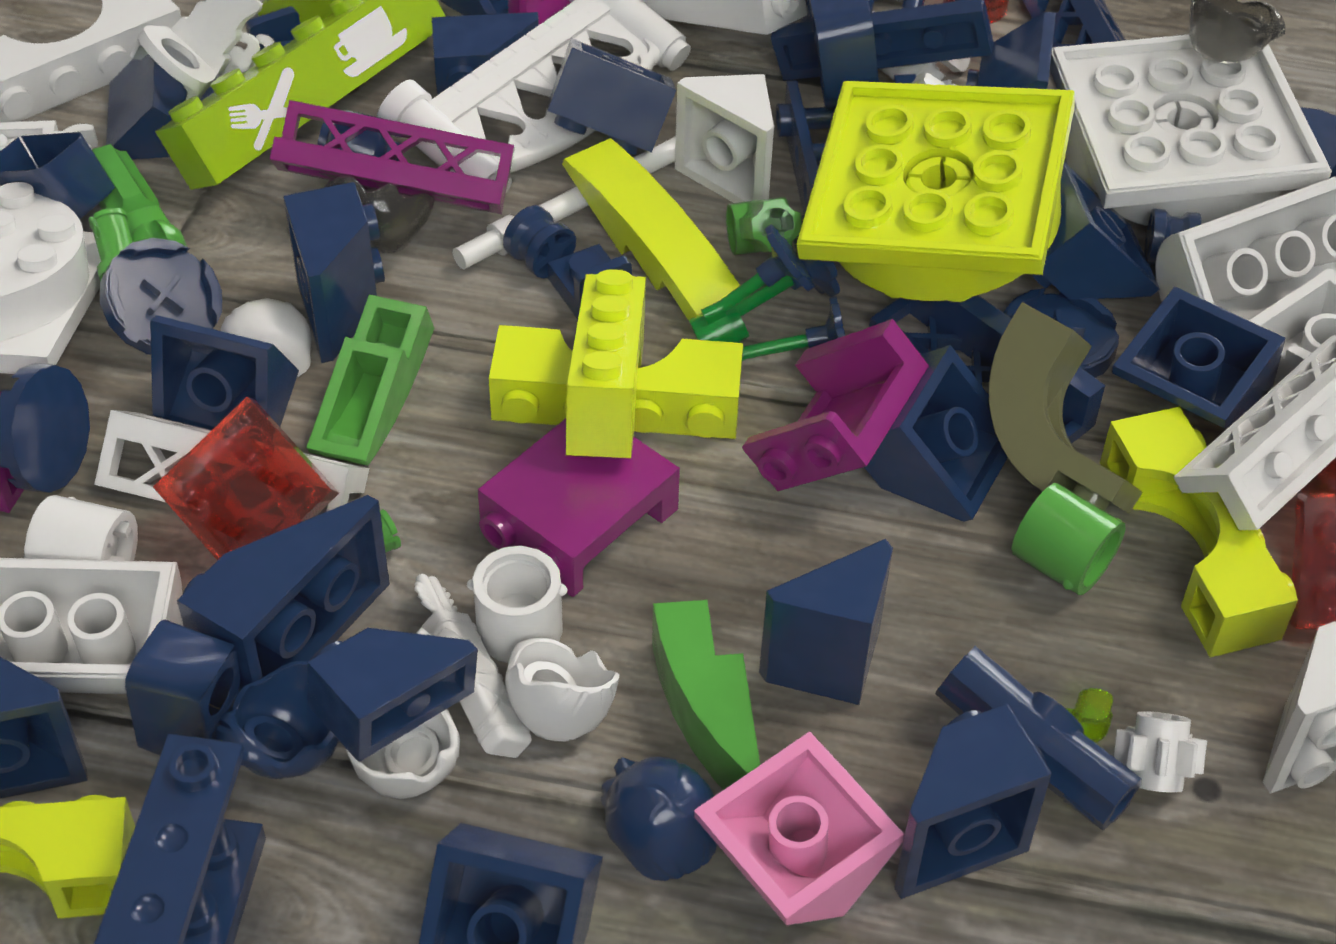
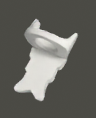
M259 0L200 1L196 4L189 17H182L171 29L146 25L138 35L129 56L132 59L142 60L149 54L158 65L183 84L187 91L186 100L194 96H198L201 99L215 78L224 73L231 59L229 52L242 38V28L251 17L262 10V3Z

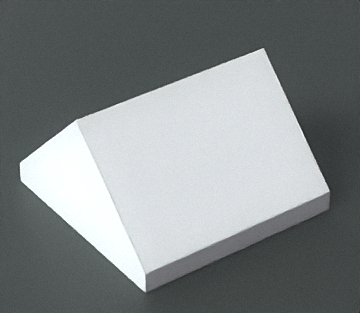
M765 74L684 77L677 83L675 170L733 203L769 199L774 123Z

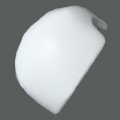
M269 298L255 300L232 310L231 315L225 317L221 326L222 332L274 344L299 369L297 377L305 373L310 367L312 340L307 319L291 303Z
M448 709L361 762H358L348 750L347 753L357 776L381 796L406 799L430 791L452 772L459 757L460 737Z

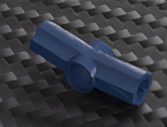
M976 646L954 667L935 693L959 715L972 710H978L983 713L1008 704L1052 773L1048 788L1102 831L1120 817L1141 787L1142 778L1085 736L1081 724L1065 707L1039 691L1031 693L1013 678V675L999 666Z

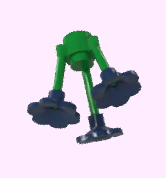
M772 224L765 228L766 237L771 245L772 256L755 268L757 274L720 301L701 309V314L689 319L697 340L740 343V341L750 337L741 316L790 287L793 290H797L803 286L807 291L815 288L820 294L826 293L830 296V311L826 324L806 328V334L743 346L742 361L795 349L812 348L845 336L840 306L836 296L840 293V286L836 280L838 272L833 261L799 259L796 245L799 235L793 240L796 248L795 252L788 241L781 237ZM765 284L767 285L766 287H764V288H762L761 290L757 291V290H758L759 288H761L763 285H765Z

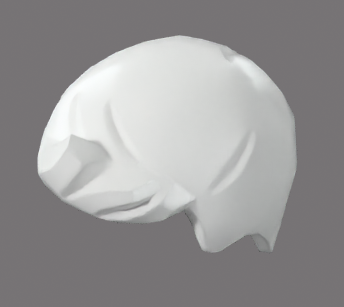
M532 638L518 642L514 647L508 662L505 686L513 710L519 720L530 731L546 740L563 742L574 740L599 726L613 702L620 674L607 670L595 651H589L583 656L576 658L572 649L565 644L549 638Z

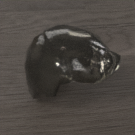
M1191 0L1188 27L1190 41L1193 48L1209 61L1219 63L1245 61L1257 55L1270 42L1285 34L1286 27L1281 14L1269 3L1261 1L1241 3L1237 0Z
M344 174L332 178L324 186L325 188L355 182L362 205L372 203L375 209L380 239L371 240L370 243L371 248L377 247L379 253H395L408 246L428 220L435 203L434 197L429 193L403 196L398 192L397 187L391 183H387L373 192H368V188L361 186L353 176Z

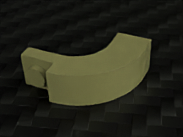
M1022 302L1000 339L990 373V412L995 433L1001 447L1019 473L1041 491H1044L1053 483H1058L1104 511L1111 503L1129 514L1143 492L1125 479L1080 454L1070 442L1063 424L1062 408L1066 390L1092 346L1074 330Z

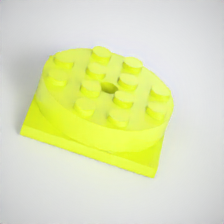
M843 81L796 244L799 259L839 262L854 278L877 291L883 292L888 297L920 301L947 300L950 302H963L972 296L1000 288L1023 274L1043 275L1047 250L1052 245L1060 224V181L1075 108V91Z

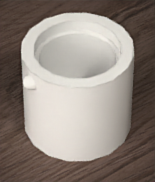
M48 496L39 504L32 516L26 535L24 558L134 561L138 542V526L135 516L127 510L80 501L74 497Z
M525 546L504 547L488 554L477 565L473 578L467 582L468 589L474 591L477 632L479 635L481 634V640L488 654L498 661L508 663L511 653L518 642L532 638H549L559 642L563 632L562 596L567 593V587L561 584L560 570L553 559L538 549Z

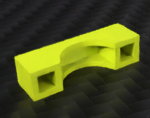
M615 269L604 270L597 275L586 274L567 380L566 455L631 458L637 373L638 368H641L644 345L646 277L632 276L626 271Z
M499 325L489 374L491 420L521 424L558 425L566 418L567 380L572 350L565 343L560 329ZM681 339L675 349L665 358L649 366L638 368L634 431L640 433L690 435L703 438L736 439L743 343Z
M1180 406L1111 421L1100 459L1101 466L1125 479L1143 492L1134 505L1133 510L1148 511L1171 519L1192 535L1203 552L1204 559L1194 566L1181 608L1209 657L1282 640L1298 599L1291 578L1286 573L1280 571L1267 550L1260 528L1258 530H1239L1218 492L1182 493L1174 479V476L1207 447L1201 432L1193 429Z
M88 795L76 801L35 804L28 801H13L0 807V873L17 875L37 885L50 899L58 919L104 915L135 829L126 797L110 798L103 795Z

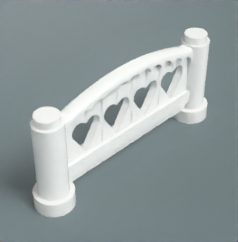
M569 0L571 4L563 8V10H560L544 23L527 33V35L518 39L508 48H505L433 99L414 80L402 82L384 99L378 110L377 117L482 139L486 138L479 115L517 124L523 129V133L510 135L508 139V144L515 146L511 173L546 160L572 147L596 131L588 127L585 135L567 130L554 123L556 114L547 111V109L544 118H529L523 112L517 92L518 88L550 97L557 79L553 63L562 65L571 38L591 45L589 38L623 46L631 54L625 57L621 56L620 58L650 70L656 64L660 68L667 67L670 71L676 70L688 57L691 46L685 42L686 37L641 0ZM422 141L416 145L438 166L447 162L436 144ZM446 146L453 157L464 151L463 149ZM476 153L459 164V166L466 175L496 180L500 157ZM510 177L508 180L506 193L508 192L512 184V179Z

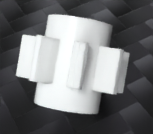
M1137 712L1135 727L1127 726L1126 730L1117 729L1114 758L1123 765H1127V768L1142 778L1141 789L1170 793L1182 792L1185 777L1194 778L1195 774H1203L1207 740L1192 738L1193 734H1190L1191 719L1161 712Z

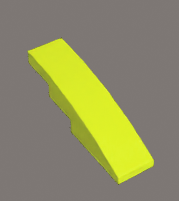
M612 138L564 159L563 167L620 254L631 251L655 289L659 290L666 286L688 321L701 314V309L720 301L740 286L714 247L680 205L639 162Z

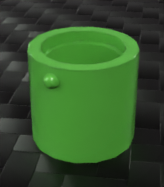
M1053 483L1037 497L1027 511L1015 534L1011 550L1014 556L1060 583L1065 589L1071 590L1077 595H1084L1098 582L1109 567L1123 540L1126 526L1119 518H1115L1062 485Z

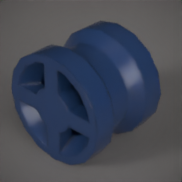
M533 205L519 211L510 221L503 236V247L514 259L525 260L529 271L535 276L544 279L548 278V262L574 253L576 235L566 225L561 223L554 224L552 215L543 207Z
M1152 209L1148 220L1144 255L1148 264L1156 266L1158 250L1167 237L1201 225V214L1188 212L1182 217L1170 216L1164 209Z

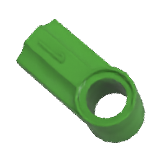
M785 197L728 204L726 208V227L732 254L771 252V245L765 232V228L771 224L792 247L793 240L799 235L801 230V212L792 210Z

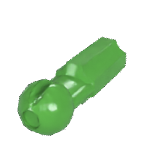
M111 144L92 149L115 186L112 192L98 204L100 208H121L126 211L133 242L149 238H159L177 241L187 247L182 232L169 222L160 208L158 199L127 151H119Z

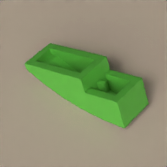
M369 294L354 339L348 337L344 339L306 447L309 453L369 466L399 416L433 334L434 325L426 306Z
M708 600L653 603L652 646L659 680L670 710L691 750L715 782L724 790L760 766L743 653L715 655Z

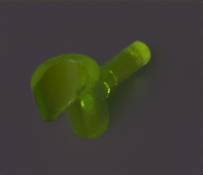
M1097 688L1082 690L1078 694L1074 709H1066L1081 724L1084 729V735L1093 742L1101 741L1108 734L1113 717L1111 712L1113 696L1107 691Z

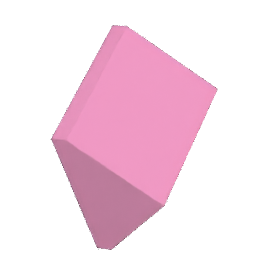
M810 731L694 810V818L786 925L845 916L904 841V833Z

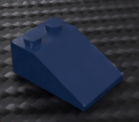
M366 495L227 552L205 573L195 576L188 583L182 596L177 600L183 626L235 645L239 663L241 689L290 662H308L315 658L324 647L337 641L390 585L379 501Z

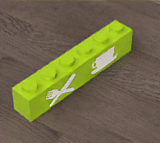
M335 0L329 5L333 14L324 20H321L320 16H315L299 24L291 30L295 39L284 46L280 42H276L258 51L251 57L255 64L244 73L238 68L219 77L210 84L214 93L202 101L198 96H194L172 108L168 112L172 121L155 131L190 190L218 185L270 149L273 145L274 136L282 137L289 100L328 108L432 36V17H446L438 1ZM300 117L298 128L311 119Z

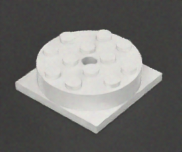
M1261 28L1052 48L1050 72L1057 90L1075 91V108L1066 150L1067 163L1098 193L1104 209L1113 208L1125 219L1147 226L1150 213L1155 208L1164 209L1170 216L1182 217L1188 212L1200 213L1202 224L1276 198L1281 191L1301 189L1330 178L1332 170Z
M24 182L0 185V373L15 374L20 368L35 363L56 365L100 288L97 266L101 260L93 232H83L80 219L68 206L62 202L34 193L32 185Z

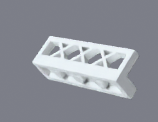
M1330 336L1174 476L1182 493L1218 492L1239 530H1258L1336 458V336Z
M111 410L94 485L281 531L303 522L290 499L291 497L310 485L329 489L331 494L327 511L347 504L350 493H364L369 468L138 412ZM125 440L141 443L155 466L136 480L117 475ZM160 448L177 453L166 459ZM191 456L202 459L214 480L213 483L196 494L185 492L172 470ZM219 463L235 466L236 468L225 474ZM249 471L261 473L274 497L255 509L244 507L231 483ZM161 477L167 488L150 483ZM278 477L296 482L284 489ZM220 491L226 502L211 499L210 497ZM280 505L286 517L268 512Z

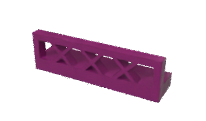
M289 100L282 137L274 136L270 160L280 171L341 183L355 182L356 186L502 214L515 146ZM300 117L325 122L335 139L324 146L296 141ZM334 124L352 128L340 134ZM368 130L381 133L391 150L381 157L352 152L347 142ZM390 135L408 139L397 146ZM422 141L433 143L438 146L447 162L436 169L410 164L403 153ZM446 146L463 149L464 151L453 157ZM476 153L500 157L496 180L466 175L459 164Z

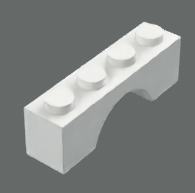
M102 0V11L97 21L86 31L72 38L53 43L37 44L17 41L5 35L0 36V122H20L110 84L132 60L129 55L143 28L146 25H153L171 29L181 19L180 9L171 0Z

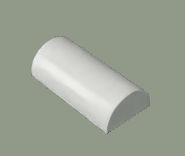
M1336 176L1167 237L1161 244L1156 258V281L1160 288L1159 295L1161 301L1163 302L1173 287L1176 286L1244 319L1250 320L1327 268H1331L1336 272Z
M0 558V657L58 688L60 693L126 694L125 679L128 669L156 625L165 619L183 626L177 600L183 594L177 562Z

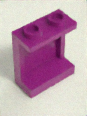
M893 319L806 349L795 366L813 387L816 394L797 422L750 436L742 446V449L758 467L761 475L777 491L866 467L929 365Z
M565 418L478 488L479 526L487 541L497 549L525 546L538 549L551 557L560 570L561 584L567 587V594L574 597L583 589L584 567L644 514L647 513L662 524L678 510L680 468L635 437H633L631 458L566 455Z

